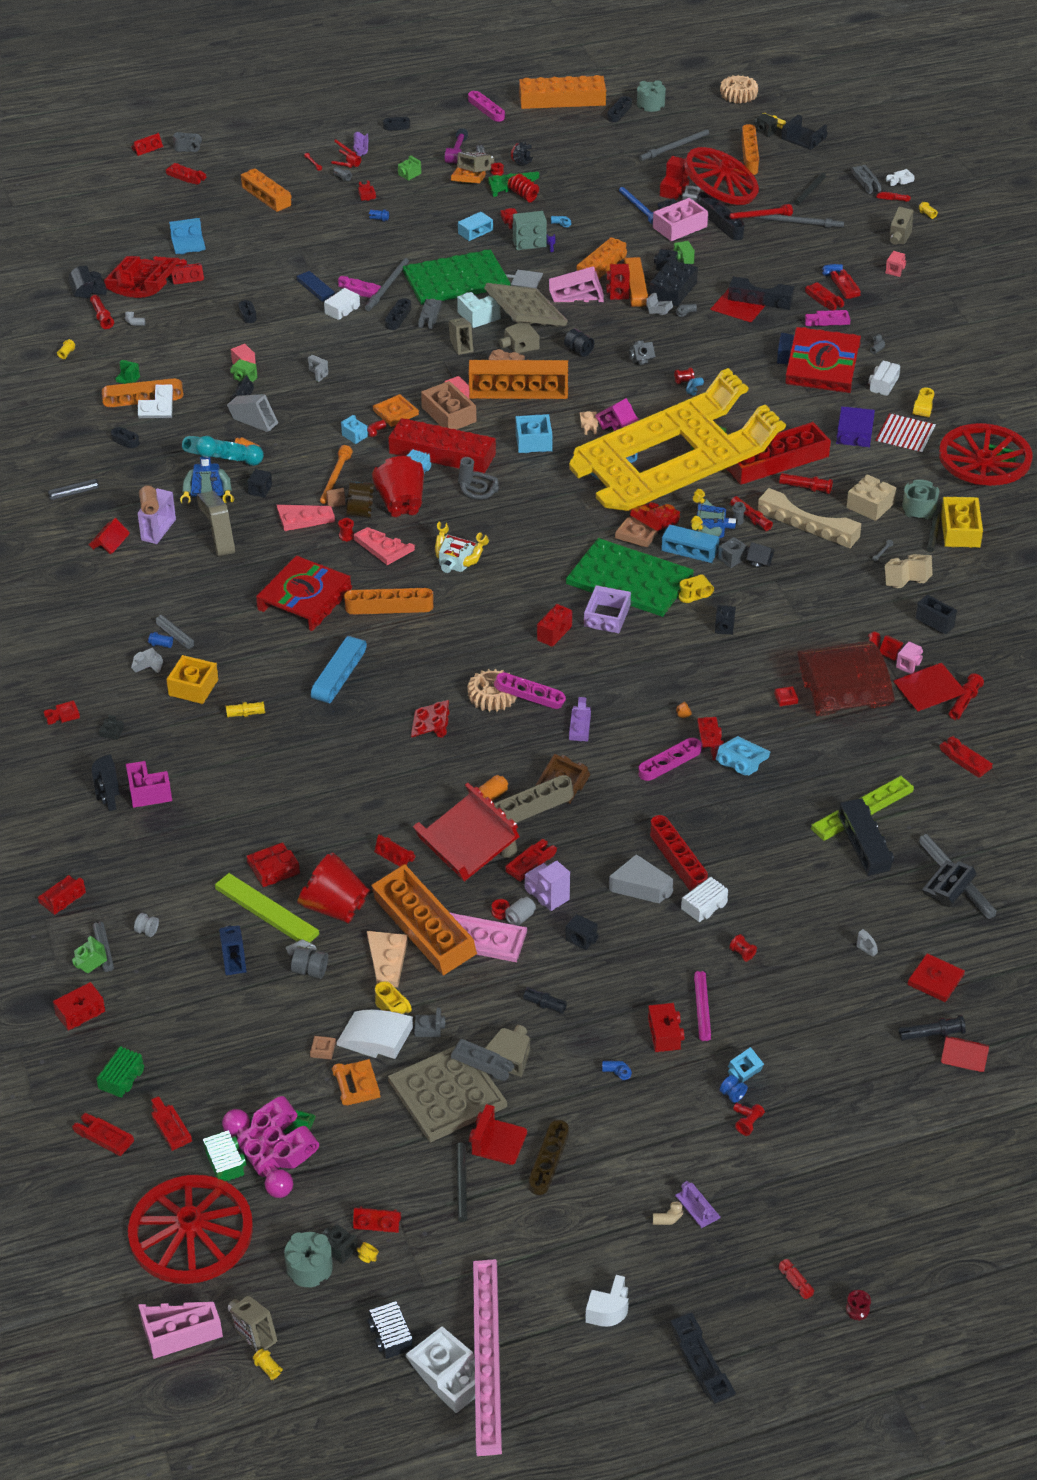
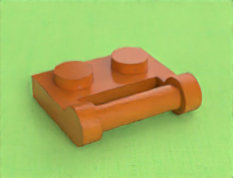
M370 1059L346 1065L336 1064L332 1067L333 1075L337 1078L342 1094L340 1098L343 1105H352L380 1098V1090ZM345 1075H351L356 1093L350 1092Z

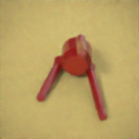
M335 139L334 142L347 151L339 150L340 153L347 156V163L331 161V164L347 166L349 168H352V166L358 167L361 163V157Z

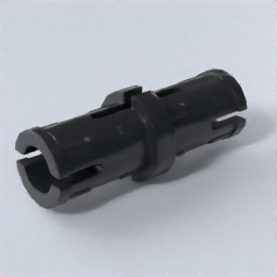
M527 987L523 996V1000L540 1005L542 1009L548 1008L560 1014H563L567 1007V1001L550 996L551 994L548 992L542 993L530 987Z

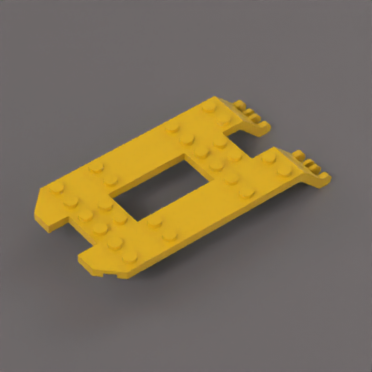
M727 368L718 374L705 393L576 447L569 467L577 478L593 472L607 488L595 493L596 499L604 508L630 511L633 508L764 452L776 434L785 429L786 424L783 421H779V417L773 411H770L767 405H763L756 409L742 429L727 435L713 420L726 415L740 395L746 393L749 389L746 384H742V381ZM680 434L695 448V450L642 473H639L626 459L631 455Z

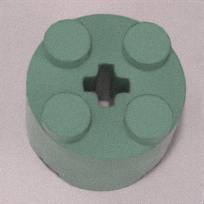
M640 82L637 88L638 108L641 109L643 107L644 111L654 112L659 111L662 106L663 108L665 107L666 88L662 85V82Z
M914 480L912 484H906L902 503L905 515L908 517L931 519L938 506L939 488H935L933 483L927 480Z
M298 1232L291 1236V1240L287 1243L284 1252L288 1276H290L295 1284L302 1287L320 1285L321 1281L325 1278L327 1280L333 1270L331 1246L327 1236L314 1232Z

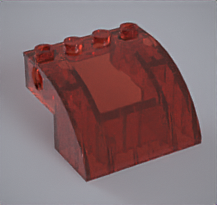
M872 641L797 652L804 687H811L817 716L835 714L841 709L871 705V708L889 706L895 701L886 663L880 650Z

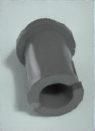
M335 167L333 170L336 171L333 172V175L342 178L343 181H349L352 177L349 170H344L340 167Z
M736 502L732 506L733 518L738 519L737 525H741L744 522L743 517L746 507L744 503Z

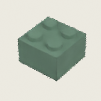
M543 211L513 214V242L516 250L546 247L547 220Z

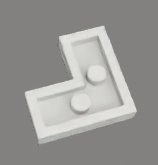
M156 385L155 400H138V417L172 418L173 386Z

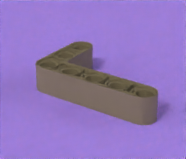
M215 491L197 494L199 508L211 524L217 557L235 553L229 513L225 502Z
M564 775L556 777L496 802L494 807L496 809L501 808L508 820L511 818L517 823L571 800L574 796L571 778ZM516 840L500 852L502 857L513 858L518 852Z

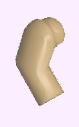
M672 1202L670 1204L671 1209L667 1213H653V1225L674 1224L683 1215L682 1204L680 1202Z

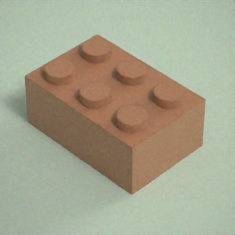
M450 381L421 392L422 408L441 427L457 430L476 422V405Z

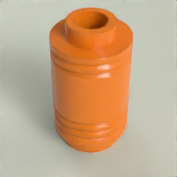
M495 775L481 785L479 789L484 798L488 797L493 802L508 790V782L503 776Z

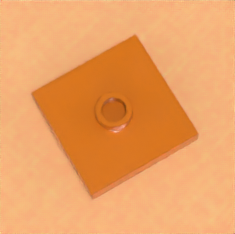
M457 167L451 175V181L481 183L486 176V171L473 172Z
M400 394L373 406V411L391 427L397 425L401 418L410 419L419 415V410Z

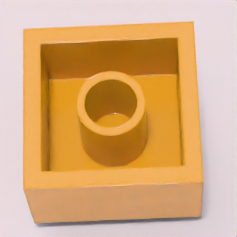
M182 655L167 678L169 696L203 704L218 681L217 663Z

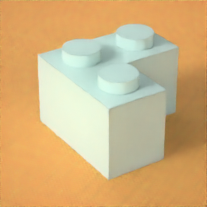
M472 292L457 296L458 313L471 323L472 328L501 319L500 305L497 304L493 297L487 296L479 300Z

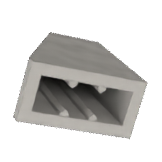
M265 394L236 396L227 404L233 419L266 432H269L278 424Z
M635 855L610 875L609 890L614 893L660 903L665 898H669L673 893V878L643 858Z

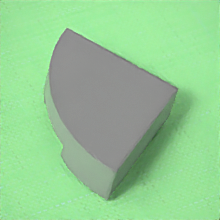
M862 929L858 933L856 947L874 957L878 953L877 945L871 935Z

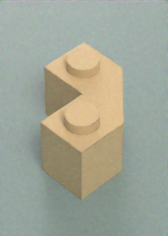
M908 555V559L899 560V558H894L885 565L886 586H893V588H902L909 580L925 583L933 575L932 555Z

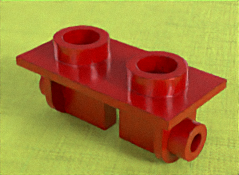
M156 133L134 141L133 146H131L132 150L136 151L137 156L162 148L163 144L160 134Z
M380 834L378 835L375 853L399 867L404 864L407 866L409 861H414L416 856L413 851L401 847L391 841L389 837L385 838Z
M363 1206L354 1208L353 1229L399 1233L401 1212H397V1209H394V1211L363 1208Z

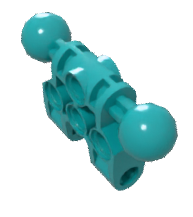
M187 436L182 441L184 451L198 454L205 458L215 457L233 461H244L250 466H255L264 457L261 447L255 444L246 447L243 444L215 440L210 436Z

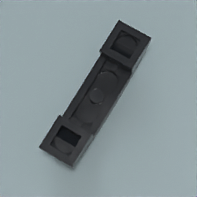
M691 1312L671 1320L670 1323L682 1354L698 1384L710 1401L716 1404L735 1396L736 1392L725 1373H721L703 1340V1332L693 1313Z

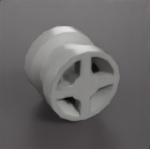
M140 913L135 921L134 931L137 933L143 932L146 936L152 937L158 929L159 919L154 916L148 917L145 913Z

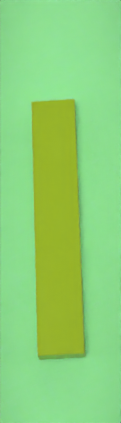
M899 776L861 798L869 806L872 815L912 793L914 786L902 776ZM838 810L811 826V830L823 841L845 829L837 815Z
M230 873L215 884L216 890L295 941L306 940L311 942L319 935L318 929Z

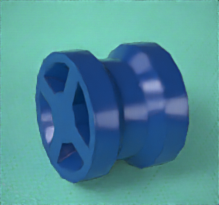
M730 1075L721 1084L720 1092L723 1095H728L729 1099L736 1103L743 1098L748 1087L746 1084L740 1083L735 1075Z

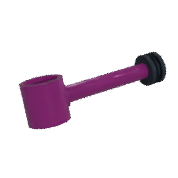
M461 128L457 131V141L454 148H446L445 163H458V152H462L460 146L468 137L466 129Z

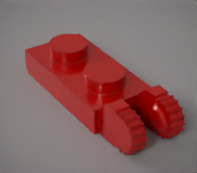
M174 163L166 169L167 175L197 185L207 177L203 171H196L178 163Z
M845 269L840 271V276L836 271H831V279L835 282L845 299L860 296V289Z
M818 282L805 287L806 294L829 310L834 311L837 308L836 306L839 308L844 306V301L840 296L837 297Z
M949 737L947 740L948 744L946 742L940 744L941 752L978 778L992 769L993 763L964 744H961L960 740L955 737Z
M542 839L506 865V872L521 882L525 878L526 873L551 859L555 855L557 848L551 845L546 849L548 843L545 839Z
M84 1113L81 1119L89 1128L78 1122L72 1126L74 1132L120 1157L134 1142V1137L131 1134L99 1117L96 1118L87 1113Z

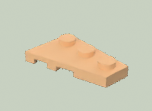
M367 931L377 984L386 981L390 982L394 987H398L408 935Z

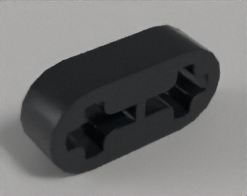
M408 117L385 118L383 120V128L388 131L406 130L410 128V119Z
M249 300L239 302V313L245 323L256 322L257 316L253 303Z
M116 427L111 430L113 442L127 448L139 446L138 434L122 427Z

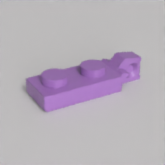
M579 697L578 706H573L569 740L588 741L591 710L590 707H586L585 697Z

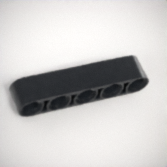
M700 192L698 194V204L708 211V219L732 240H742L744 238V222L741 219H731L730 214L733 212L716 198L706 192Z

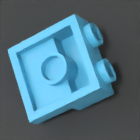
M737 736L719 746L716 760L726 767L734 768L740 774L749 776L758 770L761 762L769 758L770 751Z

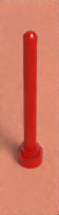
M784 204L780 208L731 213L730 218L739 219L777 214L791 216L793 208L791 204Z

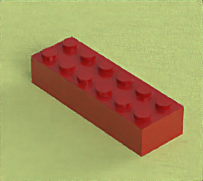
M401 418L389 436V453L407 456L414 449L429 454L431 463L460 469L461 459L470 457L474 460L473 471L483 472L484 474L496 455V438Z
M814 422L777 433L764 452L726 469L742 485L829 457L831 440Z

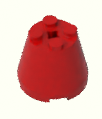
M397 456L386 459V463L380 467H375L372 472L374 486L393 517H399L401 514L408 513L409 515H416L422 505L424 483L422 463L412 460L409 456Z
M331 853V855L327 854L313 871L312 877L307 883L308 888L306 886L303 887L297 903L306 909L349 924L355 915L354 911L356 909L360 910L364 905L365 898L370 889L363 884L339 856Z

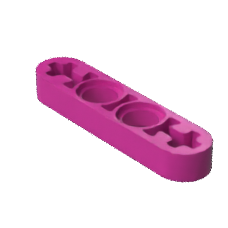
M478 91L468 93V101L492 120L500 122L505 119V111Z
M499 673L494 681V686L499 691L554 709L561 708L566 700L564 693L557 689L508 673ZM517 685H522L525 691L519 690ZM534 691H540L543 696H537Z
M696 738L686 739L639 765V777L645 781L653 780L698 756L701 753L700 740ZM679 753V754H681L682 756H681V757H675V756H673V754ZM664 761V762H666L667 764H666V765H660V764H658V762Z

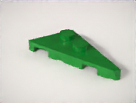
M539 171L520 173L531 181L539 178ZM510 173L508 175L488 177L493 197L498 196V192L510 191L508 180L517 174Z

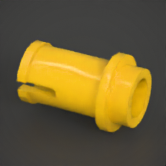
M922 202L919 205L920 213H925L931 219L937 216V210L929 206L928 202Z
M70 339L65 340L63 346L57 352L58 357L66 359L67 355L74 351L75 343Z
M260 1349L254 1354V1364L260 1366L271 1380L276 1379L281 1374L280 1372L283 1369L271 1358L268 1350Z

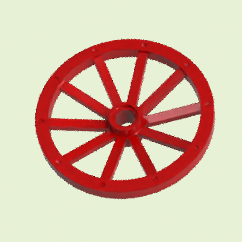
M707 147L694 148L687 154L684 161L685 170L691 180L707 194L723 202L735 205L749 204L757 196L759 186L756 178L745 165L734 157ZM696 157L709 164L692 162V159ZM694 167L714 170L698 175ZM716 175L718 179L713 187L703 180L704 178ZM722 180L726 181L729 194L717 190ZM732 181L743 196H735ZM740 182L751 189L750 194L746 192Z
M984 423L963 425L951 430L943 437L939 448L940 461L951 474L970 483L988 486L1008 484L1022 478L1029 471L1033 457L1030 445L1022 436L1008 428ZM985 433L983 449L980 450L970 434ZM991 434L1006 438L993 451L989 450ZM964 436L974 453L953 440ZM1011 441L1020 448V450L996 456ZM948 445L968 457L947 454ZM1024 455L1025 458L1023 463L1002 461ZM952 461H959L972 464L963 467H958ZM998 467L1018 468V469H1016V470L1013 471V472L1006 473L1005 471L1001 470V469L998 468ZM976 469L977 471L981 472V474L978 475L968 471ZM993 471L998 475L986 476V473Z
M206 1175L180 1176L152 1188L137 1203L128 1224L129 1244L138 1264L146 1272L158 1279L179 1284L207 1281L231 1269L245 1254L253 1233L252 1213L245 1197L228 1182ZM192 1188L213 1190L197 1207L193 1206ZM185 1189V1206L179 1208L165 1197V1195L171 1192ZM221 1194L227 1196L236 1205L203 1213ZM158 1201L176 1216L144 1215ZM241 1213L243 1218L242 1232L208 1222L207 1220ZM173 1224L139 1243L138 1231L140 1225ZM203 1229L238 1239V1242L232 1251L225 1256ZM177 1232L159 1264L145 1254L144 1250ZM198 1236L218 1262L196 1270L194 1237ZM186 1237L189 1270L182 1271L166 1268L182 1239Z

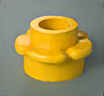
M363 1242L360 1248L357 1247L358 1257L362 1261L370 1263L377 1260L376 1256L379 1251L371 1244Z

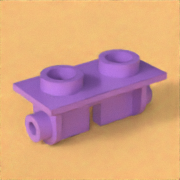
M356 132L354 133L355 141L353 148L358 156L365 155L368 151V133L364 136L362 133Z
M686 1181L682 1184V1192L675 1196L701 1228L720 1219L718 1213L693 1183Z

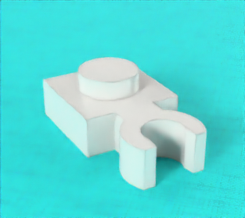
M905 169L894 172V175H887L886 182L890 181V186H894L897 183L901 185L914 181V175Z

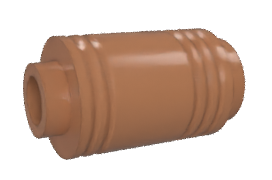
M152 486L142 487L139 491L141 510L147 515L155 514L159 509L157 492Z

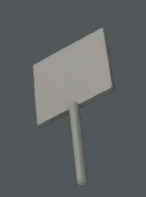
M517 270L515 275H505L509 278H514L511 285L537 289L543 273Z

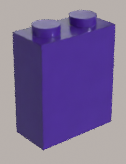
M841 406L836 444L870 447L875 410Z

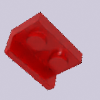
M201 263L175 266L171 273L174 285L204 280Z
M68 875L38 897V901L55 915L86 893L84 880L82 878L75 880Z

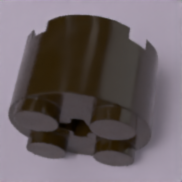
M349 482L346 515L371 518V508L368 507L373 502V495L370 494H373L374 483Z

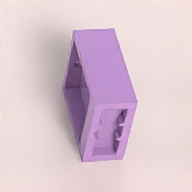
M158 488L156 489L159 504L158 511L152 515L143 513L141 509L138 512L141 540L158 544L176 520L173 492Z
M595 586L584 612V627L620 633L630 608L631 592ZM598 605L621 609L618 618L597 614L595 610Z

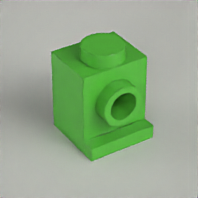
M409 156L408 160L398 164V175L407 180L421 174V161L413 156Z
M690 242L674 243V251L678 252V260L685 264H694L695 250Z
M239 359L232 365L231 374L238 381H242L248 375L253 383L257 379V367L254 363Z
M92 936L88 937V942L74 951L75 957L72 959L75 967L81 968L86 973L91 972L107 961L104 945Z

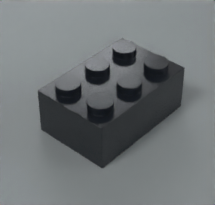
M669 259L650 282L649 296L652 293H656L658 301H672V304L678 307L697 284L698 267Z

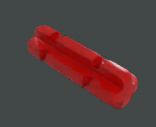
M789 1259L781 1261L779 1263V1270L784 1275H787L786 1278L797 1291L800 1290L799 1294L804 1299L812 1297L814 1289L809 1283L806 1284L807 1280L797 1268L793 1267L794 1265Z

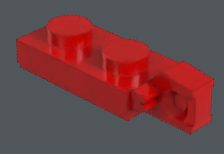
M159 1096L151 1099L154 1110L151 1112L153 1121L170 1149L173 1151L192 1142L190 1133L172 1105L165 1106Z

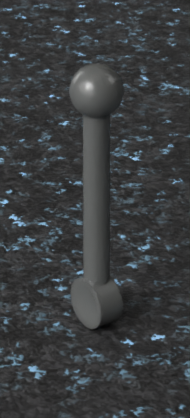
M887 540L886 545L877 555L872 557V560L874 562L879 561V557L885 550L893 546V541Z

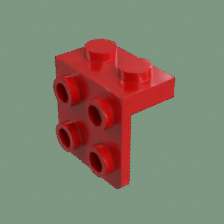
M486 1104L483 1112H479L477 1116L476 1129H472L469 1136V1142H472V1155L514 1165L527 1136V1129L495 1120V1106Z

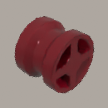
M863 1290L852 1291L847 1299V1315L854 1320H864L867 1318L871 1306L870 1295Z

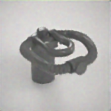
M464 457L461 459L458 482L461 491L467 497L481 500L487 499L495 492H498L499 486L496 477L483 474V472L473 471L474 460L472 458ZM473 476H478V477H481V478H484V479L486 478L487 480L493 481V483H492V485H491V487H490V489H489V491H488L487 493H485L484 495H483V494H481V495H480V494H479V495L477 494V495H476V494L470 493V492L467 490V489H469V490H472V491L477 492V493H483V492H485V491L487 490V488H488V485H487V483H486L485 481L480 480V479H475V478H473ZM471 482H474L475 484L479 483L482 484L484 487L482 489L475 488V486H470Z

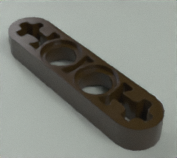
M555 1120L549 1125L530 1174L529 1190L535 1195H543L549 1190L569 1136V1126L563 1120ZM561 1129L562 1131L559 1132L558 1138H556L555 1132ZM550 1145H555L558 1147V1150L550 1152L546 1148ZM549 1163L552 1165V1167L549 1169H542L540 1167V1164ZM540 1176H541V1177H542V1183H541L539 1186L535 1185V1184H538L539 1179H540Z

